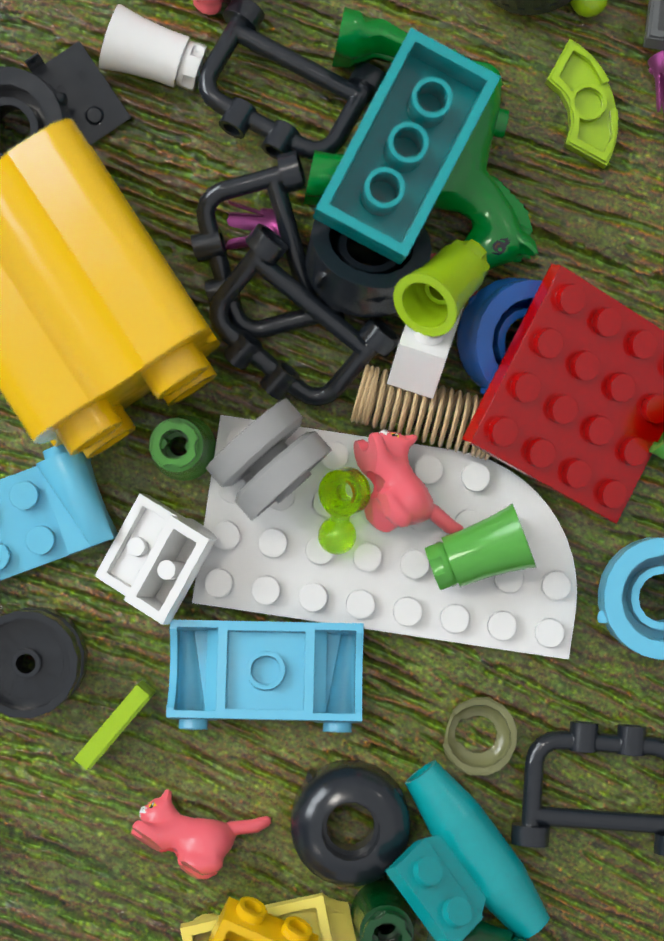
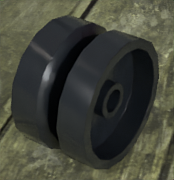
M27 607L0 616V713L8 717L31 719L53 711L79 689L87 672L88 649L82 632L68 616L45 607ZM25 654H29L35 659L36 664L33 670L28 668L30 662L24 661Z

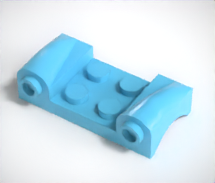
M63 444L51 447L42 452L45 460L36 463L35 467L0 479V581L111 541L117 536V530L100 494L90 458L87 459L83 452L70 456Z
M172 620L170 623V677L166 718L179 720L178 729L207 730L208 721L226 719L313 721L315 723H323V732L351 733L352 724L362 723L364 623Z

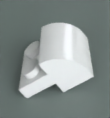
M139 493L95 577L126 596L124 601L160 624L169 625L217 538L210 530L194 519L185 518L148 494Z

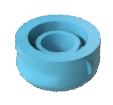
M647 537L623 547L609 560L601 575L598 587V607L600 611L598 612L597 620L599 623H604L610 634L623 646L642 656L664 660V619L653 620L646 616L639 602L640 589L645 581L652 576L664 574V537Z

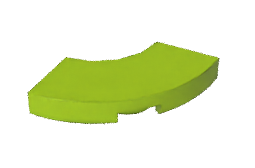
M569 39L545 84L559 95L567 110L569 130L563 147L605 169L613 154L617 140L618 109H616L614 96L605 71L586 49L572 39Z

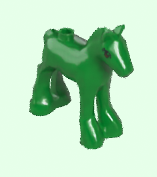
M345 7L332 67L351 68L371 60L392 64L408 33L385 19L366 17L360 11ZM474 61L501 76L499 71L490 63ZM502 77L498 81L432 208L457 212L472 222V229L464 241L473 239L482 245L487 251L486 259L490 266L489 270L511 262L520 263L522 259L527 261L531 259V256L539 254L536 242L531 238L533 229L528 216L529 212L524 208V204L520 203L519 199H516L515 195L510 193V189L506 188L496 177L490 175L486 169L493 137H504L509 119V110L500 108L501 86L503 85ZM314 151L303 204L318 205L344 154Z

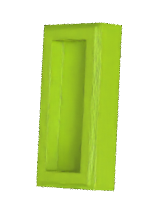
M142 679L76 755L74 760L86 770L88 768L91 769L153 697L155 690Z

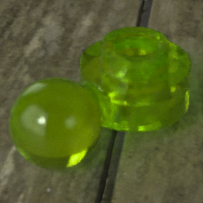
M342 467L327 473L319 485L321 504L331 514V517L321 524L318 531V540L326 552L334 555L344 554L354 546L356 530L350 522V516L363 511L370 500L368 480L359 470L352 467ZM346 484H349L352 489V498L346 493Z

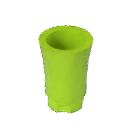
M456 239L451 244L444 246L422 267L399 280L393 293L394 306L399 317L409 328L417 333L419 332L431 337L444 335L453 328L461 310L475 291L482 285L490 269L486 259L487 251L482 245L473 239L468 241Z

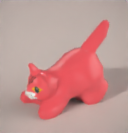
M383 429L380 432L371 433L368 442L363 439L354 441V455L357 465L374 485L369 499L364 502L365 516L372 526L382 532H391L397 527L403 528L431 520L440 529L449 534L464 529L463 526L453 520L438 505L433 503L428 488L413 472L408 460V453L410 447L418 440L417 435L405 436Z
M167 789L161 797L151 800L147 805L140 808L139 816L141 820L135 821L131 834L161 853L167 851L174 852L180 868L193 878L202 880L217 875L218 871L221 870L224 857L231 850L236 836L259 833L269 827L272 821L269 816L222 822L215 819L192 818L181 815L172 803V792Z

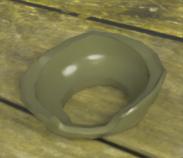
M474 697L460 703L453 709L446 727L443 749L447 758L458 770L469 776H487L500 771L511 759L517 745V729L513 716L503 704L489 697ZM473 716H483L490 719L496 729L494 744L483 752H472L466 749L460 742L455 740V729L461 719H468Z

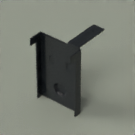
M80 41L46 64L38 52L24 61L32 74L53 86L58 93H65L67 95V107L71 118L90 145L127 120L132 119Z

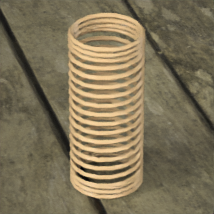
M369 364L365 366L350 418L351 422L355 421L356 424L360 423V425L364 424L367 426L375 408L372 421L374 429L378 425L384 408L380 429L383 430L386 428L393 407L388 431L393 432L402 407L397 433L401 434L412 403L405 436L411 433L421 403L414 434L418 438L429 406L421 438L422 443H424L439 403L429 441L430 445H433L447 405L438 441V447L440 448L443 445L456 405L446 449L451 448L456 427L464 408L460 430L454 447L455 452L459 451L471 410L473 408L472 420L481 402L477 394L471 399L469 392L463 396L462 391L458 390L454 395L452 387L446 393V387L442 385L439 390L437 386L434 397L431 399L389 384L386 385L387 369L383 370L378 382L379 367L370 366ZM466 441L462 450L463 454L467 453L470 445ZM472 445L470 453L472 457L484 458L485 461L489 459V454Z

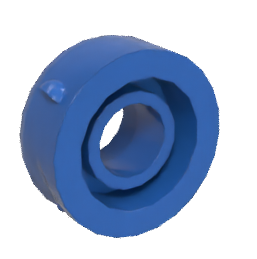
M509 277L494 281L482 288L476 295H473L462 312L457 328L458 355L466 373L481 387L480 392L482 394H485L507 351L505 338L510 325L519 318L523 320L543 280Z

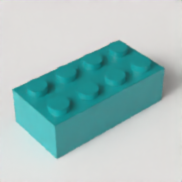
M410 28L320 199L313 218L386 258L401 264L411 250L501 76L419 31Z

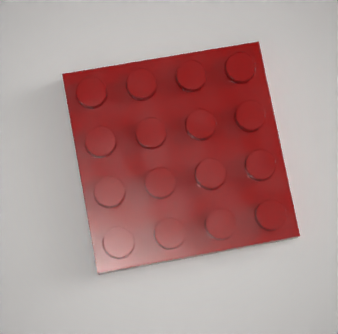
M551 264L462 440L601 518L617 524L652 455L649 452V448L654 442H659L664 432V330L564 266Z

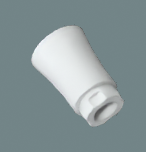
M118 4L104 37L99 58V69L128 73L154 80L173 88L177 84L184 89L193 91L204 64L207 46L190 41L189 36L167 29Z

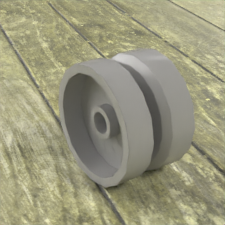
M287 398L279 401L251 423L206 467V470L221 487L233 486L247 474H252L253 478L241 488L235 499V503L251 521L275 501L279 504L312 475L310 471L332 451L316 431L306 432L289 446L285 443L301 426L303 416Z

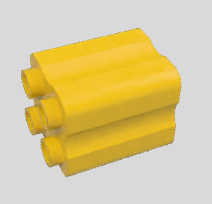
M63 119L40 130L0 158V391L34 443L43 444L50 441L54 447L63 444L70 456L83 452L86 458L89 459L117 444L136 429L125 409L152 391L157 400L164 398L168 406H171L189 397L217 376V373L206 356L220 346V342L74 120Z

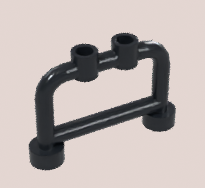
M230 0L223 12V18L227 22V26L203 64L198 77L199 93L205 104L222 115L219 126L229 135L239 139L244 138L248 130L264 137L261 148L266 154L276 160L277 155L297 150L299 157L313 160L315 150L336 154L346 143L368 102L374 99L386 74L380 68L370 63L362 62L355 67L350 78L347 80L257 32L265 18V14L252 0ZM238 44L347 101L326 138L320 141L309 140L301 136L299 131L291 124L282 120L273 121L258 113L257 109L248 101L237 97L232 99L219 91L217 87L218 77Z
M297 150L277 155L278 166L221 181L209 187L200 197L196 209L200 233L191 235V244L198 263L205 261L210 263L214 279L205 281L209 303L215 292L232 272L227 257L225 239L217 224L216 209L220 203L226 200L266 189L280 237L288 246L285 254L292 277L322 300L313 290L307 277L306 254L288 193L307 188L303 166ZM240 293L228 308L229 320L237 328L249 332L256 338H267L319 324L302 309L261 320L251 319L243 310ZM323 301L326 305H328L337 314H339L342 318L345 319L343 312L334 309L328 303Z
M257 224L246 238V243L251 249L215 292L209 306V319L212 328L228 344L227 348L223 351L224 357L240 370H245L252 363L265 374L264 378L260 381L262 388L278 400H282L289 393L306 405L322 406L332 403L347 390L365 369V366L378 353L386 357L389 356L400 341L396 332L379 318H369L358 331L276 264L288 250V246L278 234L263 224ZM256 272L353 351L351 356L324 386L312 387L300 379L299 374L293 367L282 360L274 358L263 349L262 344L256 337L245 330H240L229 320V306Z
M570 721V731H551L536 738L529 747L525 760L521 822L512 823L510 843L523 847H549L550 826L654 833L653 852L664 856L663 814L542 806L544 761L551 751L569 750L583 753H616L628 756L646 755L660 757L664 761V739L646 736V726L617 724V734L598 733L599 723L587 721Z

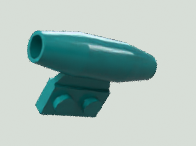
M436 760L418 769L406 780L405 784L432 837L415 841L385 872L435 941H463L484 918L482 916L484 906L507 929L514 932L516 937L528 939L538 933L549 922L550 916L524 864L478 801Z

